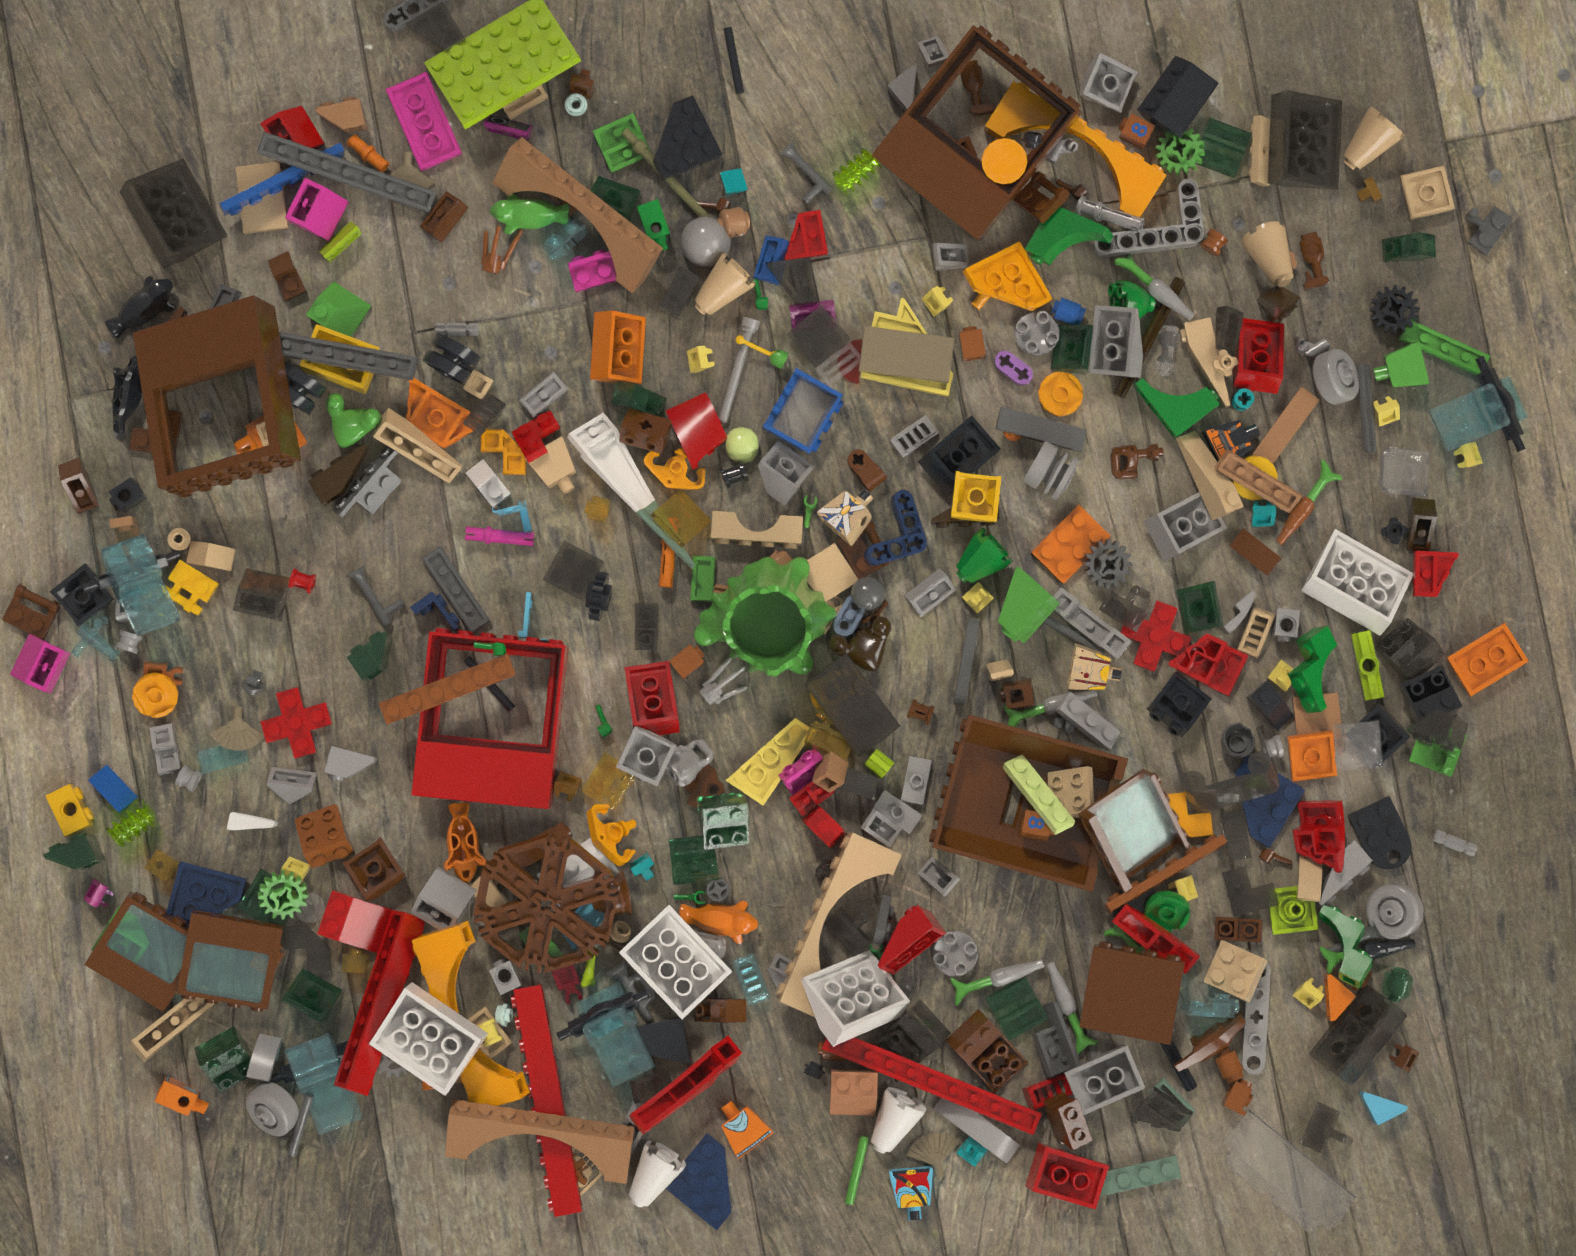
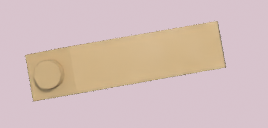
M1211 317L1184 323L1181 326L1182 329L1179 330L1181 342L1185 343L1186 349L1209 387L1218 395V401L1222 408H1228L1230 401L1224 375L1217 372L1212 364L1219 354Z
M388 408L382 415L381 423L375 428L374 438L447 483L453 480L462 468L460 463L410 421Z
M1193 431L1176 438L1212 521L1244 507L1229 477L1214 468L1217 461L1197 432Z
M202 984V985L198 988V989L209 990V989L205 986V984ZM195 997V1000L183 999L131 1040L129 1046L144 1063L214 1004L204 1002L203 998Z

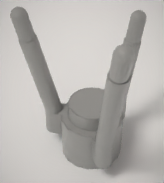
M728 657L709 680L702 684L704 688L700 690V693L709 705L714 702L719 704L724 699L747 689V686H742L721 695L723 693L721 688L745 669L744 666L734 671L719 684L713 683L732 660V658Z

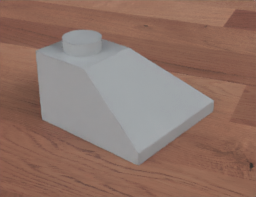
M779 440L758 464L767 494L784 506L796 494L815 467Z

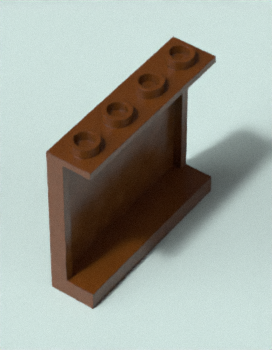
M1100 941L1099 944H1095L1091 956L1079 1027L1170 1045L1186 961H1182L1181 956L1168 954L1167 957L1158 956V952L1152 950H1145L1144 953L1135 952L1136 948L1123 945L1122 949L1114 948L1113 943Z

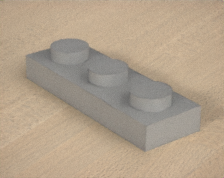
M1071 692L1065 693L1055 710L1105 751L1111 750L1120 734L1117 728Z

